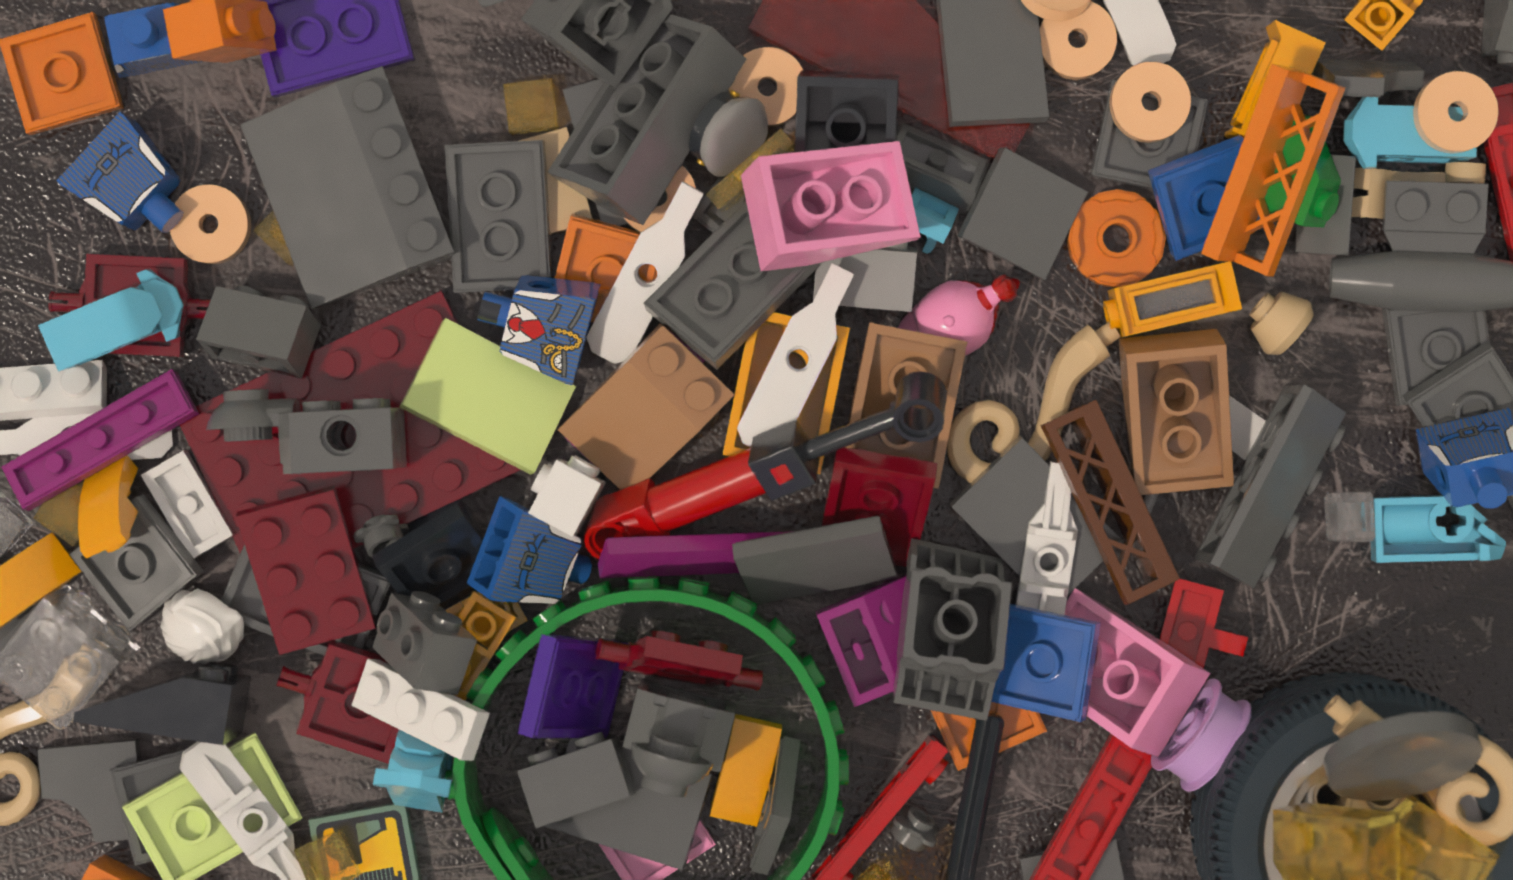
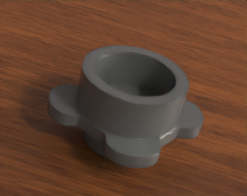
M378 515L366 521L363 528L354 533L353 538L356 543L362 542L364 544L365 550L369 557L372 558V555L405 536L409 532L407 524L399 523L397 515Z
M903 805L897 812L898 815L893 819L894 824L891 827V833L894 838L903 846L917 852L923 851L926 846L934 847L937 843L934 836L939 833V828L932 816L918 807L909 808Z

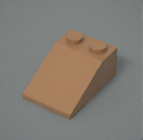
M869 323L847 424L890 408L891 401H894L896 398L897 385L900 380L909 373L922 371L930 372L939 377L945 384L947 398L944 425L937 437L926 442L909 441L901 437L893 428L845 448L865 449L875 453L899 457H914L919 460L938 463L934 488L939 489L967 341ZM921 405L914 406L916 408H927Z
M659 324L558 428V431L622 490L649 479L691 440L734 394L662 324Z
M1208 329L1119 338L1121 382L1132 477L1140 494L1149 495L1234 486L1227 346L1218 330Z

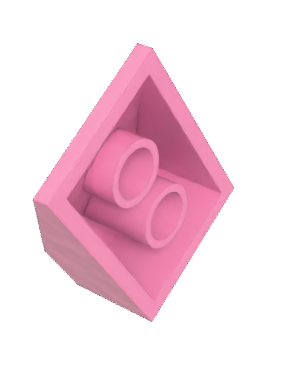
M900 141L759 156L741 175L760 271L809 266L915 241L920 238Z
M1075 588L1066 602L1064 615L1101 622L1086 716L1130 748L1159 757L1210 673L1173 647Z

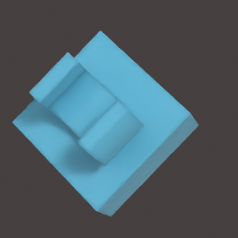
M915 187L912 193V200L919 232L927 236L923 252L928 254L934 249L937 241L942 244L944 243L959 208Z

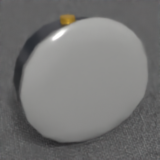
M735 90L721 92L707 103L697 117L690 134L689 149L691 154L698 158L696 162L706 166L707 170L714 176H727L744 168L757 157L768 134V120L765 106L758 99L740 98V93Z

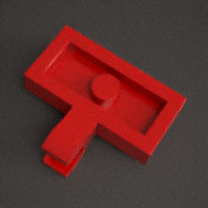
M1184 579L1175 581L1160 636L1161 641L1204 668L1209 648L1243 657L1248 637L1215 628L1224 590Z

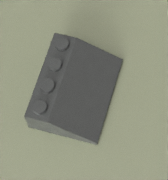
M382 66L335 82L241 124L244 137L311 310L450 260L454 253Z

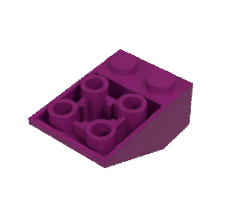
M907 574L815 611L854 707L893 692L897 670V646L902 599Z

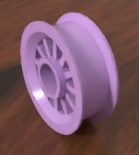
M1209 679L1205 681L1159 757L1151 756L1152 767L1157 771L1168 769L1180 778L1182 789L1187 792L1201 788L1218 773L1234 743L1246 730L1251 718V704L1246 700L1235 702L1222 693V685L1219 680Z

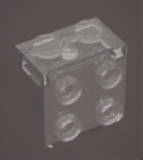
M65 585L43 597L0 652V681L53 727L63 730L72 724L74 713L85 708L109 676L129 663L141 647L132 640L130 632L123 625L116 621L108 620L95 609L92 599L87 594Z

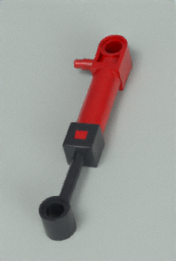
M918 371L909 373L898 383L896 398L894 401H891L890 408L812 439L808 438L800 423L794 420L754 436L751 448L661 484L655 485L653 480L649 478L617 492L604 495L596 501L592 508L585 533V546L593 557L599 559L604 543L608 538L670 536V531L760 495L767 494L771 501L784 497L816 483L821 456L893 428L901 437L909 441L920 443L930 441L937 437L943 429L947 398L945 384L939 377L930 372ZM921 405L927 408H916L914 406Z

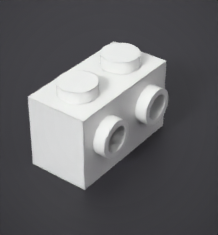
M577 455L571 456L569 461L559 459L556 460L554 465L544 464L531 487V491L538 495L528 514L571 537L579 534L606 484V481L597 477L600 468Z

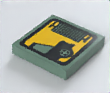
M388 803L312 817L308 820L319 880H421L408 807Z

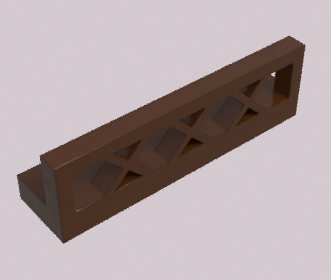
M1097 400L1083 403L1070 409L1067 413L1040 425L1124 605L1130 604L1179 580L1176 569ZM1071 423L1082 446L1083 453L1080 454L1067 449L1057 429ZM1071 458L1080 461L1077 470ZM1087 465L1091 466L1104 494L1103 499L1088 494L1084 488L1082 480ZM1092 503L1100 506L1098 515ZM1108 510L1112 511L1125 539L1124 544L1109 539L1105 533L1103 525ZM1113 548L1121 551L1119 559L1117 558ZM1130 554L1133 556L1145 581L1144 584L1134 589L1131 588L1124 573Z

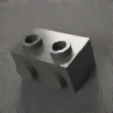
M238 285L235 287V290L216 286L196 340L213 359L302 379L321 325L309 310L308 304L296 297L282 295L278 300L264 297L259 291L247 286Z
M413 591L411 596L391 593L386 609L379 616L377 635L372 648L414 689L458 695L477 639L462 626V620L459 617L446 612L440 606L441 601L437 597L421 591Z
M599 732L574 741L577 751L559 757L555 747L527 757L530 767L518 770L517 773L535 828L636 794L618 737L605 741L603 732Z

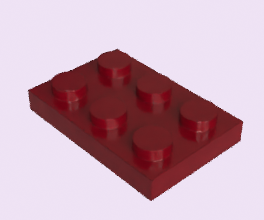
M844 447L837 450L821 526L880 516L896 565L907 567V556L911 538L921 539L936 480L938 463L923 461L914 457H899L875 453L865 449Z
M334 485L237 511L236 519L279 655L376 629L375 617Z

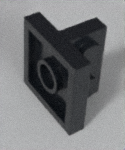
M460 498L408 525L409 532L405 536L372 555L377 569L398 594L411 596L413 591L425 592L437 597L441 601L440 606L445 609L475 591L473 587L467 584L484 537L468 505Z

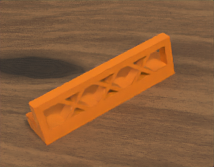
M1271 64L1201 254L1216 261L1236 262L1265 276L1274 277L1344 94L1345 87L1293 67ZM1308 85L1327 94L1319 114L1306 120L1300 103ZM1314 126L1313 131L1311 133L1309 128ZM1300 134L1305 152L1300 162L1288 167L1282 152L1287 139ZM1282 181L1287 194L1286 202L1283 209L1270 214L1265 201L1269 186ZM1264 227L1270 244L1262 261L1244 253L1251 233Z

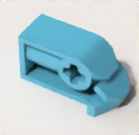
M1362 97L1344 120L1343 141L1352 156H1356L1363 169H1374L1377 167V162L1446 164L1449 162H1465L1476 158L1477 147L1466 152L1450 154L1435 150L1426 144L1415 128L1413 119L1414 106L1378 105V97ZM1449 107L1448 114L1452 120L1460 121L1463 111L1461 107Z
M145 269L137 273L141 282L138 287H130L38 325L58 372L84 364L162 331L166 342L180 336L181 315L184 304L177 288L163 280L151 269Z
M1442 495L1369 497L1371 560L1376 563L1490 561L1502 558L1506 541L1484 525L1488 519L1471 504L1453 507L1450 506ZM1446 507H1449L1450 513L1459 515V524L1451 525L1450 533L1446 532L1445 527L1436 524L1437 516L1445 515Z
M399 729L395 747L390 756L388 770L376 768L373 785L387 788L394 805L443 813L445 797L449 798L452 780L445 779V772L447 769H451L453 756Z

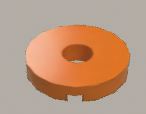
M1115 189L1097 193L1081 205L1067 234L1066 241L1070 259L1080 274L1097 285L1117 288L1135 284L1153 271L1163 257L1166 234L1159 213L1145 198L1135 192ZM1119 225L1128 232L1129 245L1123 252H1112L1105 246L1103 234L1108 226Z

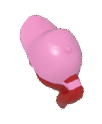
M1005 274L996 277L992 285L989 286L965 280L947 281L926 294L912 308V312L907 313L898 328L967 341L966 356L987 342L994 330L1000 301H1013L1017 296L1020 281Z

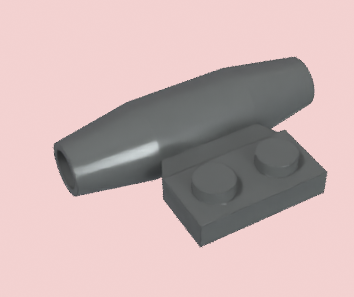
M1385 181L1382 231L1392 251L1331 258L1329 297L1389 310L1472 313L1513 308V261L1474 254L1483 236L1486 234L1488 184Z

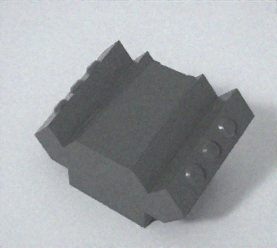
M911 538L907 556V576L903 591L897 646V670L893 685L894 703L987 721L995 683L999 674L1004 669L1012 583L1005 582L1002 558Z

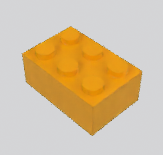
M773 312L745 341L723 455L731 456L751 448L742 443L737 427L792 316ZM836 325L837 339L798 416L797 421L809 439L829 432L850 331L849 327ZM794 350L789 355V363L795 369H802L808 363V355L803 350ZM824 456L820 457L817 474H821Z

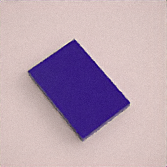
M256 0L268 3L269 11L273 15L276 25L274 34L276 51L260 54L270 93L274 98L347 79L381 66L385 69L415 61L400 0Z
M541 634L518 734L530 738H584L603 732L604 738H607L624 670L619 669V663L595 658L596 647L600 638ZM602 638V639L608 640V641H613V642L628 644V643H626V642L619 641V640H616V639H605V638Z

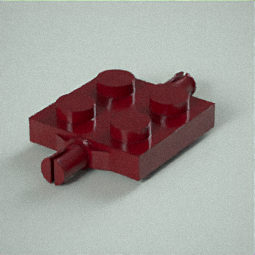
M86 254L85 279L79 293L51 291L49 300L68 301V303H48L50 312H71L127 288L138 287L141 282L137 273L145 269H151L163 280L177 288L184 304L181 315L180 336L166 342L162 331L108 354L184 357L185 330L190 318L204 319L207 310H201V308H208L211 299L191 298L187 287L188 259Z
M652 631L650 637L640 638L635 643L623 644L602 638L597 643L595 658L619 663L620 670L711 688L723 684L727 687L734 685L758 691L763 681L762 670L741 667L743 655L728 652V645L720 642L699 641L698 646L680 643V635L664 631Z
M332 640L328 642L322 661L312 672L311 676L286 668L285 666L282 667L276 686L304 694V709L297 725L296 734L389 764L399 729L352 706L367 659L381 660L389 664L381 655Z

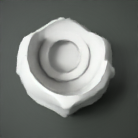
M195 589L191 592L181 590L172 599L164 602L163 619L160 627L165 643L173 653L182 657L184 661L190 660L193 664L219 663L229 658L237 650L239 643L244 638V620L241 614L229 608L214 595L200 589Z

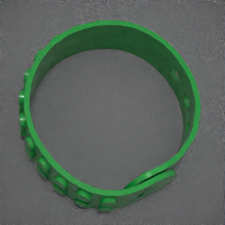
M660 576L631 577V579H628L629 585L616 588L611 587L609 580L588 586L578 592L581 600L566 607L560 599L532 620L538 628L528 636L521 629L515 633L495 654L502 662L494 671L486 667L479 674L467 693L466 697L473 701L472 705L487 711L507 675L518 661L540 641L541 634L549 635L565 623L583 614L607 606L627 602L663 601L690 605L715 612L748 628L762 638L784 659L807 693L817 714L824 738L825 775L822 792L814 816L795 849L765 880H800L817 857L827 838V834L836 836L844 813L843 801L838 799L839 785L849 784V757L847 749H838L836 736L845 732L835 699L825 702L820 691V687L826 684L825 677L811 654L802 658L793 647L797 641V636L777 617H774L769 623L755 613L757 603L737 592L731 591L727 598L708 591L709 582L688 577H681L679 585L660 583ZM476 755L474 761L460 760L454 757L451 769H447L445 772V779L452 780L448 799H455L462 825L498 880H554L540 863L530 843L520 835L513 824L498 809L494 807L490 810L487 809L478 785Z

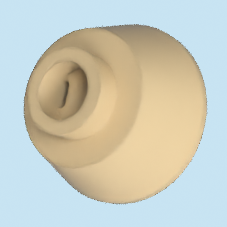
M1282 291L1275 297L1270 293H1266L1249 313V316L1254 319L1250 329L1266 354L1281 355L1298 339L1314 316L1311 302Z

